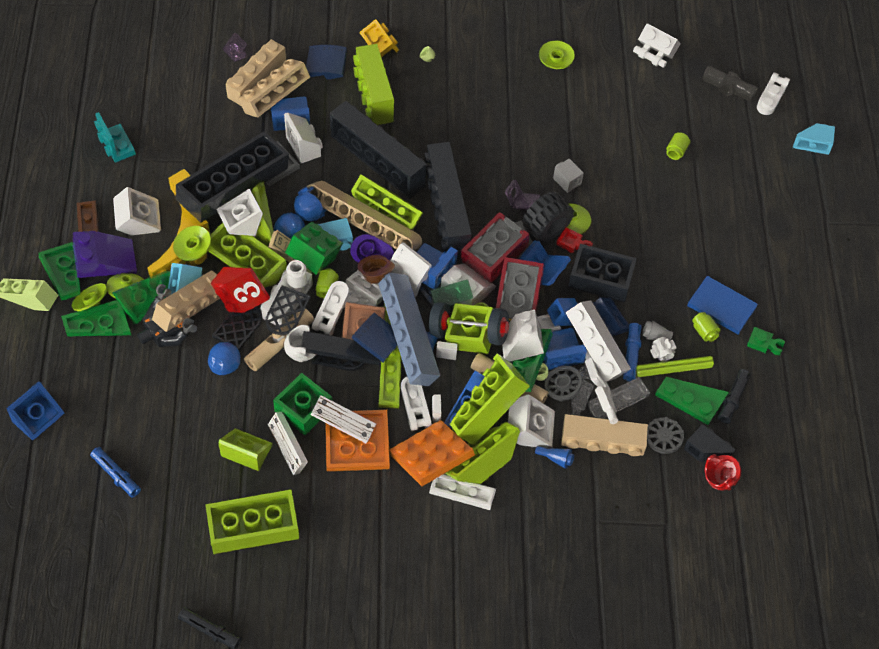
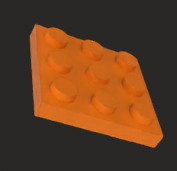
M387 410L352 411L376 424L367 443L326 423L327 471L390 469Z
M441 420L389 450L391 457L421 486L428 484L475 456L474 450Z

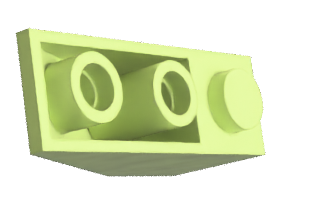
M3 279L0 282V298L33 310L49 311L58 297V294L44 280Z

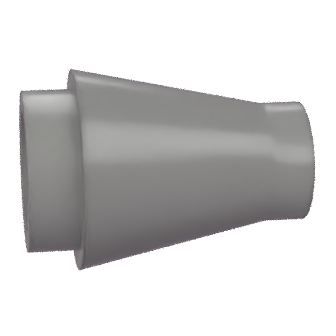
M647 321L643 328L642 336L649 340L666 337L670 341L673 332L654 321Z

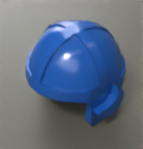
M313 186L301 189L294 202L295 214L305 221H316L325 216L324 212L327 211L323 209L319 199L310 193L314 189Z

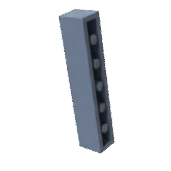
M389 272L378 285L409 383L411 385L430 386L440 377V373L408 275Z

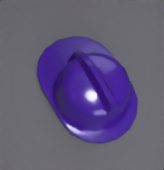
M369 234L358 236L350 247L351 255L358 263L363 258L371 255H381L388 260H391L394 255L390 245Z

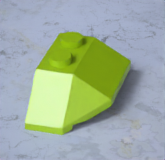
M363 175L359 176L351 190L355 199L410 230L414 229L423 214L414 205Z
M261 182L251 191L263 213L256 235L253 237L268 247L273 234V227L264 182Z
M504 422L499 427L488 430L474 446L468 443L474 450L475 456L445 474L457 481L481 484L511 460L520 433L519 428Z

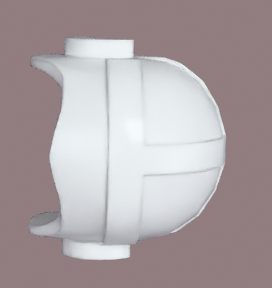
M300 325L286 336L284 349L293 360L304 362L317 355L306 353V348L301 347L303 332H310L308 325Z

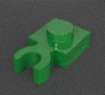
M754 327L747 346L766 353L767 349H769L774 355L780 356L782 349L776 346L783 347L785 341L782 339L774 340L772 339V333Z

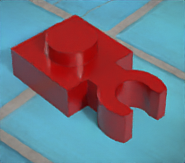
M566 227L558 238L556 245L573 253L575 249H579L580 244L593 246V243L588 240L582 241L583 235Z

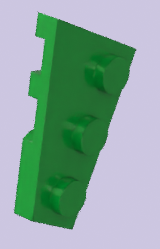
M73 242L39 252V259L61 301L80 295L79 278H77Z
M164 271L112 292L133 323L138 324L143 319L155 296H158L156 292L157 286L160 284L166 285L164 291L168 288L170 271Z
M117 300L61 316L67 336L131 335L124 310Z
M666 377L655 395L709 425L729 392Z

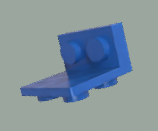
M306 97L281 99L271 107L274 131L285 130V113L306 118L310 125Z
M533 241L519 258L520 260L544 263L542 285L545 286L553 284L558 275L571 261L569 256L548 255L540 241Z
M424 243L416 253L428 261L432 267L428 271L427 279L422 283L435 290L441 283L442 277L456 265L458 250L450 247L447 252L442 253Z
M568 328L553 331L552 339L543 360V364L548 367V370L559 366H572L584 363L587 350L584 344H578L574 329Z

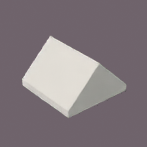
M250 189L217 209L229 234L256 235L263 213Z

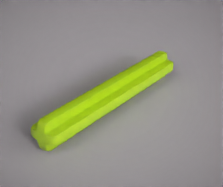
M712 356L637 365L636 375L644 377L712 368L714 361Z

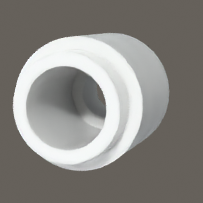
M299 260L291 261L286 268L287 282L293 288L303 287L307 282L306 266Z

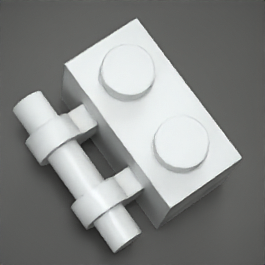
M646 24L638 38L644 44V47L635 46L633 52L637 53L638 57L642 59L646 58L652 61L653 65H659L664 68L667 61L662 59L663 56L672 59L680 46V42L676 38ZM650 48L657 51V55L650 53Z

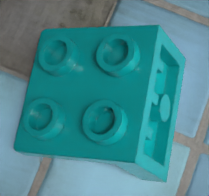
M96 113L97 121H94L99 132L97 135L101 144L104 143L106 145L104 148L108 157L112 156L114 162H118L136 155L121 124L107 128L100 113Z

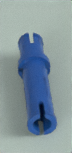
M631 323L629 325V335L625 343L627 346L625 359L631 370L623 375V379H626V381L636 380L638 352L642 343L640 340L642 326L638 323Z
M97 447L91 452L90 456L114 479L116 486L121 487L131 498L139 494L141 488L130 478V474L127 471H123L101 447Z

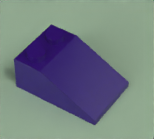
M96 231L73 232V250L77 278L137 273L132 239Z

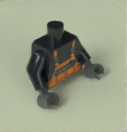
M164 284L157 286L156 292L158 296H155L142 319L145 330L137 334L142 344L153 339L158 347L178 346L189 336V332L197 331V326L192 324L194 320L186 318L182 323L167 332L152 320L156 304L172 293L168 288L164 291L166 288Z

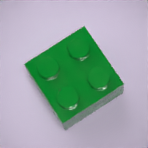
M310 222L293 235L285 253L294 260L301 261L307 269L317 275L335 260L343 243L334 235L323 230L320 225Z
M301 373L273 400L275 412H282L288 423L303 435H306L320 421V419L311 415L319 397L322 395L332 401V396Z

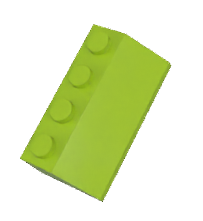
M224 223L210 235L211 245L208 250L210 253L230 267L252 268L264 287L275 285L287 268L286 259L253 236L229 234Z

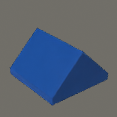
M37 382L6 408L12 422L31 440L37 438L64 414V411L40 382Z

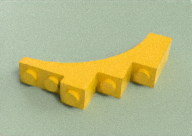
M185 169L169 177L170 188L175 196L176 184L190 176ZM180 204L182 216L177 235L190 226H201L209 232L206 220L200 223ZM172 243L160 259L148 267L149 276L152 277L164 271L171 272L172 263H187L190 266L199 265L207 259V254L197 260L185 261L175 254Z

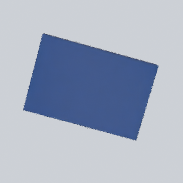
M706 276L687 306L699 313L705 312L709 314L716 323L739 335L758 304Z

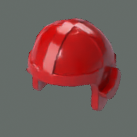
M713 454L706 460L705 477L714 489L729 491L732 486L737 484L741 477V466L732 456H716Z

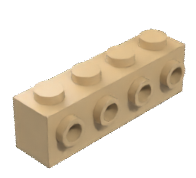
M272 39L267 44H264L244 66L239 68L233 77L227 80V98L241 106L238 98L246 90L257 85L258 81L269 76L271 71L281 67L286 61L285 47Z
M288 59L281 67L271 71L270 75L265 79L258 81L257 85L253 88L246 90L238 100L245 114L258 118L309 79L310 75L304 62Z
M211 270L158 302L152 320L167 332L182 323L186 318H190L220 299L211 285L217 274Z
M565 414L561 446L571 449L585 448L589 451H608L611 454L625 453L630 456H643L647 446L648 424L624 421L611 424L608 419Z

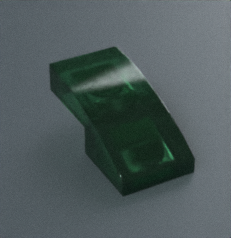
M468 279L431 290L434 304L442 302L451 306L455 303L473 299Z

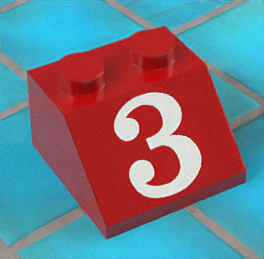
M223 267L211 282L215 293L221 298L229 312L244 313L270 299L269 294L252 268Z

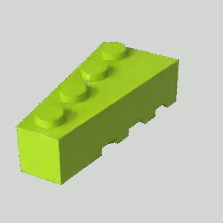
M498 353L493 358L495 362L490 369L487 368L483 373L485 377L478 387L475 385L471 391L470 400L463 403L450 423L456 434L473 446L530 387L513 364Z

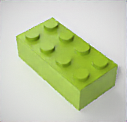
M372 44L356 47V55H353L356 66L354 67L355 78H359V81H357L358 89L363 92L361 97L363 105L367 106L365 109L366 115L376 125L392 123L394 121V98L378 45Z
M292 490L205 504L213 554L299 539Z

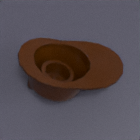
M371 255L360 260L357 268L367 282L377 284L395 268V264L384 256Z

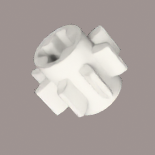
M660 337L653 342L652 350L650 351L654 359L658 358L661 362H665L674 357L676 346L673 340L669 341L666 337Z

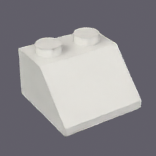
M285 113L286 138L299 162L304 163L321 157V148L323 146L320 138L315 136L313 125H309L306 118Z
M126 187L113 198L116 230L129 235L161 231L158 199Z
M466 264L454 265L441 279V288L459 304L475 305L481 302L496 287Z
M535 310L515 314L509 322L506 341L502 344L503 357L509 362L544 353L541 326Z
M529 394L518 398L509 408L508 423L520 430L517 444L552 448L555 411Z

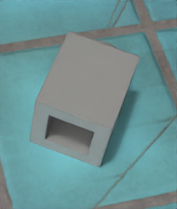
M568 159L555 166L553 179L568 193L582 184L584 173Z

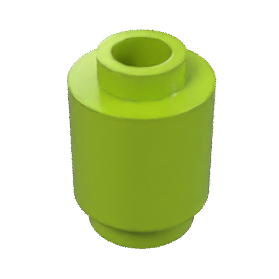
M675 133L667 146V156L673 160L683 157L690 144L689 137L684 133Z
M325 269L320 271L315 288L318 297L324 299L330 286L338 281L339 276L334 270Z
M701 312L693 318V326L704 341L712 342L719 337L720 328L709 314Z

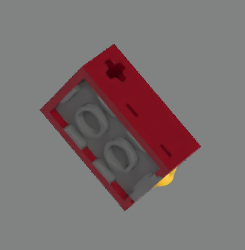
M499 212L461 250L462 262L489 283H492L502 273L504 257L516 259L529 246V233Z
M504 257L496 308L507 310L510 321L515 314L535 310L537 314L545 268L544 263Z

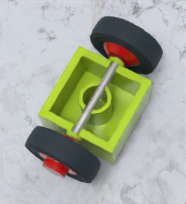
M438 302L433 305L430 312L429 330L430 334L436 338H445L448 343L458 344L457 350L488 354L491 344L502 345L506 341L509 330V315L505 309L456 303L451 315L450 306L447 303Z

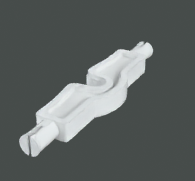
M587 350L585 364L590 379L597 386L595 392L603 411L607 413L610 423L616 424L618 422L617 410L611 397L610 388Z

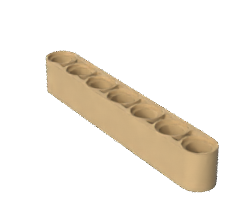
M318 181L307 186L308 188L313 186L314 189L310 193L319 199L324 209L342 219L347 218L348 222L386 242L391 247L398 249L400 244L404 242L415 251L422 246V238L418 233L325 181Z

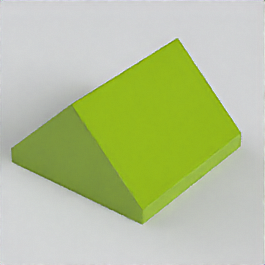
M236 428L219 439L222 457L257 471L260 470L273 444Z

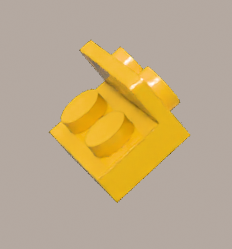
M376 19L359 32L368 45H378L381 57L391 49H394L396 52L399 51L396 46L397 40L392 34L389 36L387 34L389 29L384 23L380 24Z

